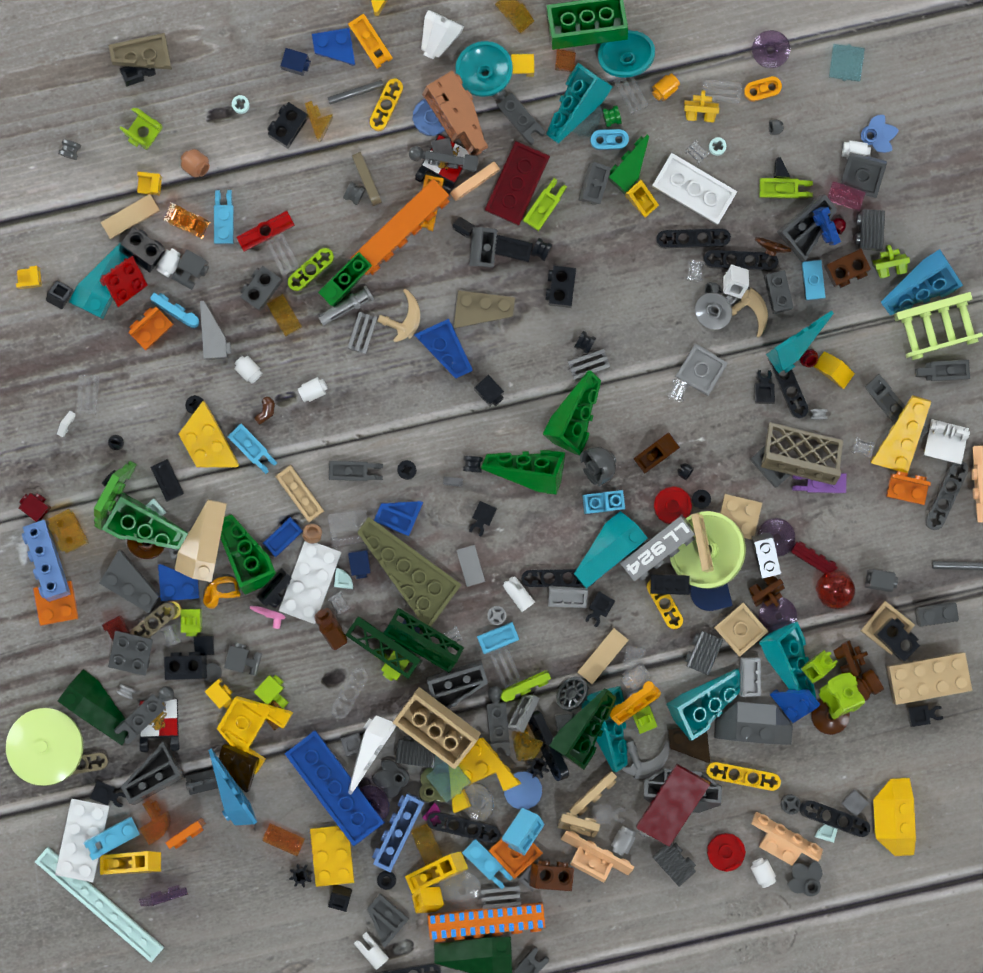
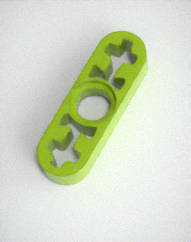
M327 248L320 249L288 278L290 289L296 292L301 291L328 268L334 261L332 251ZM322 253H329L330 260L328 262L326 260L322 261L320 264L323 267L320 269L313 260L317 259L319 262L322 259ZM308 265L316 267L314 275L306 273L305 269ZM302 271L304 276L308 278V280L305 281V279L303 278L300 281L301 286L298 287L295 285L293 287L292 280L294 278L299 279L301 277L299 273Z

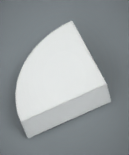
M72 411L67 413L60 423L57 435L61 437L66 435L68 426L75 419V413Z

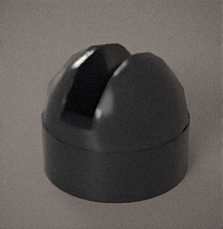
M113 435L109 438L108 445L113 450H120L124 446V440L119 435ZM111 440L120 441V445L112 444Z
M683 463L680 465L682 470L678 469L677 471L681 478L687 480L692 474L694 467Z

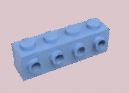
M41 520L24 526L22 538L30 549L27 553L30 561L34 562L35 565L33 573L36 580L40 581L41 587H39L41 597H45L50 602L70 595V589L49 523L46 520Z
M407 793L406 796H401L397 804L400 806L397 814L393 813L389 821L392 826L389 831H384L380 839L383 841L381 848H376L372 856L375 859L374 865L391 872L425 801L410 793Z

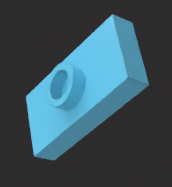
M822 261L802 262L806 300L825 299Z
M513 622L477 636L484 654L519 640Z

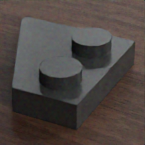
M381 894L367 908L384 947L390 943L409 920V917Z

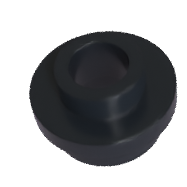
M697 490L692 496V503L695 507L704 509L710 505L711 496L706 490ZM701 495L705 497L703 503L698 501V497Z
M382 871L377 877V884L381 889L390 890L396 884V876L393 872ZM389 877L390 882L384 883L383 878Z

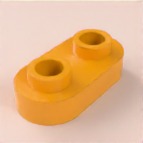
M774 76L752 81L746 85L744 96L751 102L774 97L780 93L782 83ZM773 84L775 89L770 90L768 85ZM750 90H756L757 94L751 95Z

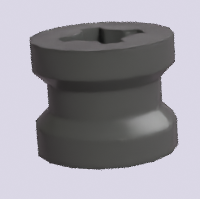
M63 139V147L59 150L58 154L77 160V151L81 148V145Z
M351 182L343 199L351 200L353 204L358 205L365 192V188L357 187L354 182Z
M787 794L781 799L780 805L784 812L793 815L800 811L801 802L795 795Z

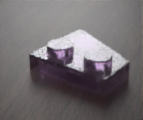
M174 885L168 887V891L161 892V890L152 892L150 896L140 898L139 902L141 906H154L188 895L186 887Z

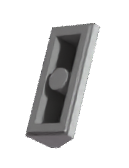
M475 545L456 550L466 586L469 587L485 582Z

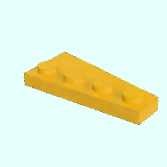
M911 396L895 425L892 426L876 455L873 456L872 464L908 473L931 405V400Z

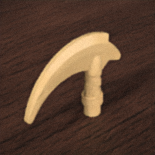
M750 288L745 291L738 303L731 306L732 316L748 305L757 316V338H759L766 328L768 311L760 294Z
M407 289L403 290L408 300V314L404 322L398 323L383 315H380L377 321L384 326L387 325L397 330L398 335L393 339L394 342L404 340L407 337L411 339L420 323L419 305Z

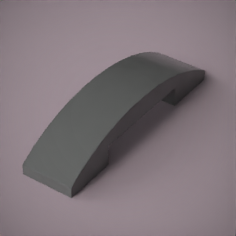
M878 374L865 388L878 406L895 424L905 405L891 390L892 388ZM923 426L920 438L928 432L925 426Z

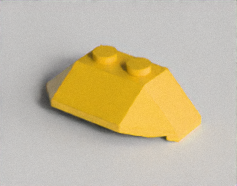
M910 778L889 779L887 784L873 799L875 838L894 856L914 855L916 828L914 797Z

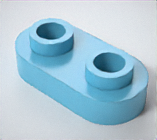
M621 129L597 130L590 138V143L596 150L623 149L629 141L628 134ZM599 137L602 138L603 143H597L596 139ZM616 137H621V138H622V142H621V143H617V142L615 141V138H616Z

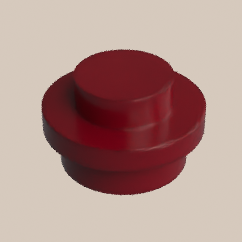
M808 349L799 361L803 366L811 368L817 364L818 354L815 350Z

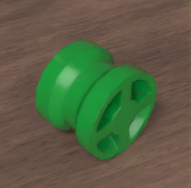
M617 105L613 106L612 109H602L606 127H611L615 123L617 125L622 124Z

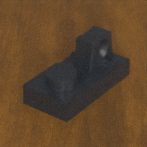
M281 568L259 593L257 598L266 607L270 605L277 608L283 600L278 593L288 587L292 577Z

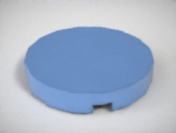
M425 99L421 100L413 111L415 128L426 136L442 134L445 131L444 127L440 124Z
M526 771L514 773V777L518 778L521 784L504 791L507 802L512 807L520 810L522 808L530 809L540 801L542 795V785L536 776L532 778L533 773Z

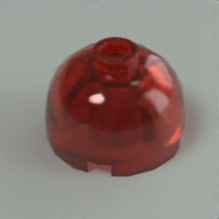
M832 570L833 572L823 574L816 585L817 596L826 607L834 610L843 609L854 599L856 593L855 584L844 571Z

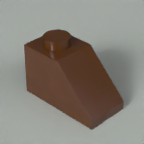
M668 432L633 459L645 474L680 447Z

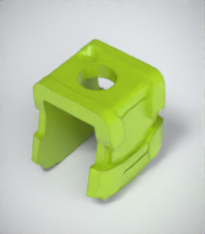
M132 108L131 110L138 117L129 130L121 126L120 130L129 138V143L135 147L140 145L148 150L163 127L142 110ZM141 127L148 128L149 133L146 137L139 136L138 130Z
M851 673L835 676L819 690L820 693L818 695L823 703L826 702L829 706V713L833 719H837L849 712H854L865 704V699L858 691L856 677H853Z

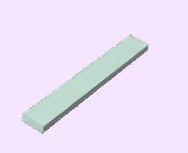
M47 847L35 863L148 961L152 962L163 950L164 946L90 882L55 875L59 855Z

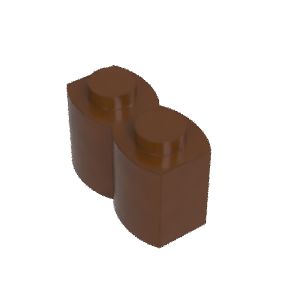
M325 608L318 611L314 619L329 646L333 650H337L347 644V637L342 630V626L331 609Z

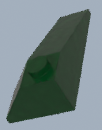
M83 669L57 701L120 745H123L125 738L128 736V731L124 730L116 734L114 729L126 718L105 691L101 682Z
M604 688L559 730L553 738L550 747L584 770L595 754L597 747L594 745L598 736H602L603 730L601 728L603 722L609 718L617 697Z
M491 937L434 944V962L437 965L467 973H512L511 937Z

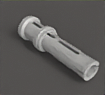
M367 285L357 293H351L345 301L318 315L322 325L325 326L354 308L359 309L364 303L375 300Z

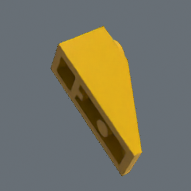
M144 851L109 854L100 857V875L161 872V852Z
M460 851L449 854L406 875L405 878L411 893L414 894L419 888L433 886L468 870V866Z

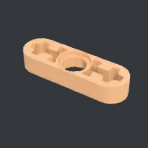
M492 162L452 190L450 195L455 201H458L498 173L500 168L496 162Z

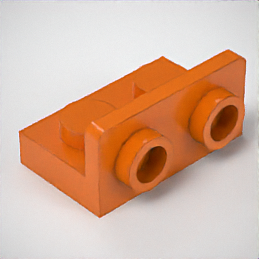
M150 307L143 314L145 317L140 322L136 320L129 327L131 330L128 333L144 350L150 348L174 325L158 307L154 309Z
M897 471L896 474H891L886 497L925 505L928 487L931 482L926 481V477L915 475V478L907 477L908 473Z

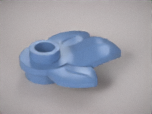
M877 115L871 119L869 126L862 130L861 140L864 143H868V145H872L878 152H890L893 149L889 141L896 136L899 130L892 125L885 124V115ZM867 133H872L873 139L867 138Z

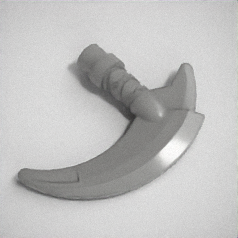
M633 740L626 742L627 751L630 753L633 763L630 767H624L622 770L633 775L634 779H643L654 775L667 761L670 749L669 741L665 742L663 750L657 757L647 762L639 760L637 747L634 745Z

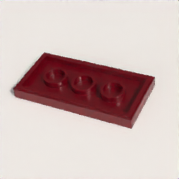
M515 141L484 211L519 226L550 156Z
M676 764L637 823L636 828L670 847L710 786V782Z

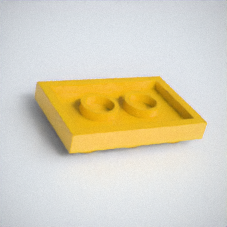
M339 826L310 828L316 887L354 883L351 842Z

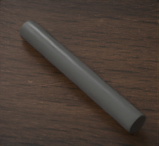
M382 80L327 98L331 105L383 88L384 85Z
M933 561L932 569L983 570V563Z

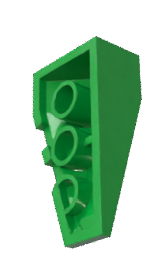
M588 370L551 416L543 432V435L553 444L579 456L589 438L587 429L589 421L593 420L591 411L593 404L597 402L601 380L592 371Z
M540 450V453L529 454V451L522 452L523 455H512L511 453L486 454L481 466L482 470L534 491L557 495L562 481L565 452Z
M123 492L119 495L116 505L102 527L103 531L118 539L155 544L156 546L177 550L180 549L188 535L187 531Z
M232 514L224 517L220 538L239 587L246 595L262 588L276 572L269 555L258 545Z

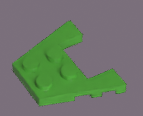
M129 461L128 465L125 464L122 469L112 474L94 507V527L102 530L109 516L107 514L108 510H113L116 505L115 498L117 494L123 492L126 486L124 481L125 479H130L137 464Z

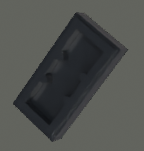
M501 235L496 236L495 255L529 263L533 243Z
M169 459L150 467L166 502L184 494Z
M651 575L650 594L690 595V576Z

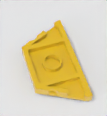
M205 400L202 401L179 432L183 444L196 467H238L239 463Z

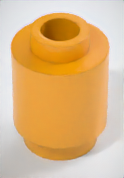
M672 73L665 75L652 86V94L658 101L660 99L665 101L678 90L680 82Z

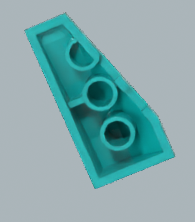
M577 63L565 84L568 86L565 95L560 97V108L554 113L546 134L558 144L603 103L613 87L580 63Z
M120 243L77 285L69 303L104 319L113 298L106 285L103 286L99 280L102 275L111 272V268L115 269V265L122 263L125 258L128 259L127 256L119 251Z
M833 311L828 312L766 354L778 374L783 370L787 373L795 368L794 363L801 358L834 314Z
M739 669L732 670L691 689L666 704L673 720L689 740L692 741L708 731L714 719L719 717L723 713L722 710L725 706L731 703L740 693Z

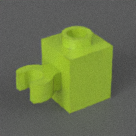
M181 609V633H186V636H197V632H202V609Z
M823 650L812 657L801 668L812 684L823 678L836 666L838 661L831 659V652L826 653Z
M393 651L391 656L385 654V658L387 660L396 659L395 651ZM409 660L400 661V667L403 671L409 664ZM386 663L381 669L384 672L382 675L390 681L393 679L397 681L401 675Z
M269 675L254 691L267 705L275 700L277 704L285 708L289 703L279 694L285 687L282 685L284 682L277 675L274 677Z
M649 705L632 716L639 734L658 727Z

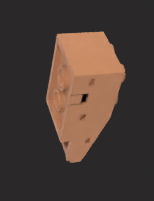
M452 70L427 85L422 95L440 124L444 127L452 143L459 139L469 155L478 156L487 150L488 145L482 134L472 102L473 97L468 90L465 91L462 86V79Z

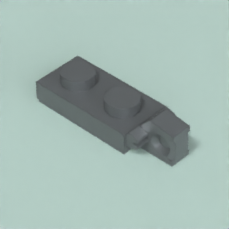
M969 360L925 363V368L915 369L916 377L926 376V381L970 379Z

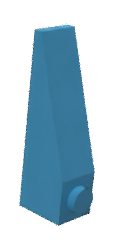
M939 249L923 259L881 303L889 315H893L910 309L919 302L923 301L925 304L930 302L931 298L940 296V298L945 297L962 287L963 284Z
M211 748L208 751L224 808L222 811L227 821L231 820L235 826L257 823L251 803Z

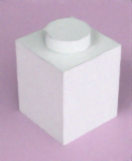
M730 265L723 277V293L742 298L749 287V270Z

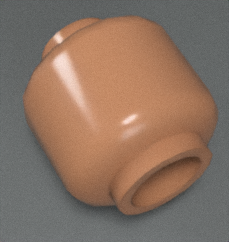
M196 149L183 153L181 156V168L195 178L202 177L208 172L210 165L207 156Z

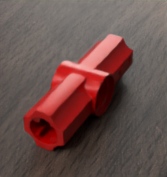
M285 211L266 222H261L258 226L236 238L245 252L265 241L271 240L274 236L295 225L288 211ZM269 227L271 232L269 235L263 236L261 235V229Z

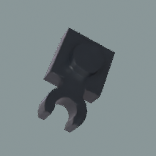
M130 66L119 68L126 87L144 81V76L151 77L156 74L155 68L148 69Z
M761 370L757 372L756 378L760 383H755L754 385L755 404L775 403V384L769 383L772 377L771 370H768L766 378L761 376Z
M479 501L472 517L477 521L471 525L469 532L472 533L475 527H479V536L481 537L484 533L483 525L490 526L497 508Z
M598 592L589 607L594 611L586 617L585 621L588 622L591 617H594L596 619L594 627H597L600 624L599 617L601 615L607 617L615 600Z
M928 705L908 707L910 727L931 724L930 718L942 720L943 716L937 717L935 715V711L942 709V706H933L931 710H928Z
M97 780L90 799L105 805H109L110 801H113L115 806L123 807V804L119 803L117 799L119 796L124 798L126 796L124 792L115 793V786Z

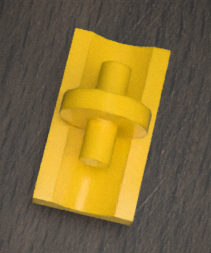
M701 90L700 96L693 95V101L684 100L686 120L696 121L697 112L704 113V121L713 123L716 114H719V103H712V97L705 96V90Z

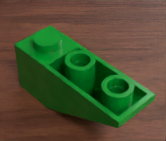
M648 134L644 138L641 136L634 143L636 146L632 152L628 150L621 158L623 162L619 166L615 164L610 170L608 180L623 194H626L639 179L649 140Z
M358 252L318 293L331 306H336L367 273L372 265Z

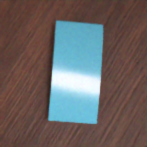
M623 490L582 495L584 514L625 509Z

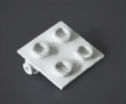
M931 419L924 455L961 465L966 440L970 435L969 428Z

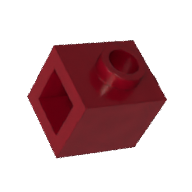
M39 493L25 494L19 502L21 504L19 509L36 522L41 521L51 507L45 503L46 499Z

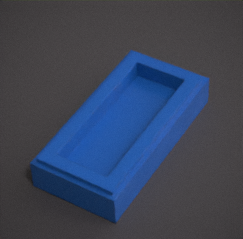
M290 517L262 544L277 557L303 530Z

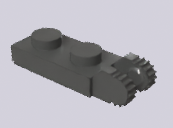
M329 461V480H383L381 475H368V468L381 469L383 464L359 461Z

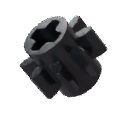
M533 755V762L527 761L530 768L526 772L531 771L533 773L532 778L539 775L542 779L543 771L546 773L550 771L546 768L548 764L543 760V755L540 758ZM536 762L538 765L542 764V768L540 769V771L538 769H534Z
M297 863L296 870L290 869V872L294 874L289 880L294 879L295 887L299 883L304 888L305 881H312L308 876L313 871L306 869L307 864L304 867H300V864ZM296 872H305L304 876L306 877V879L302 878L301 880H299L298 874H296Z

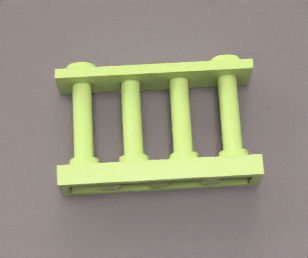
M971 292L894 314L895 321L901 320L904 323L912 352L905 355L906 358L912 357V360L922 358L923 354L963 342H967L968 345L979 342L978 338L982 337L983 334H974L967 309L968 301L972 300ZM954 305L960 309L967 337L957 340L948 312L950 310L949 307ZM936 310L941 313L949 342L939 345L930 319L931 312ZM918 315L923 319L930 347L919 350L911 322L913 321L912 317Z

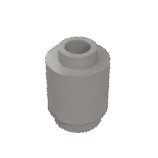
M625 826L618 829L611 844L614 847L612 851L622 856L624 853L628 854L636 839V832Z

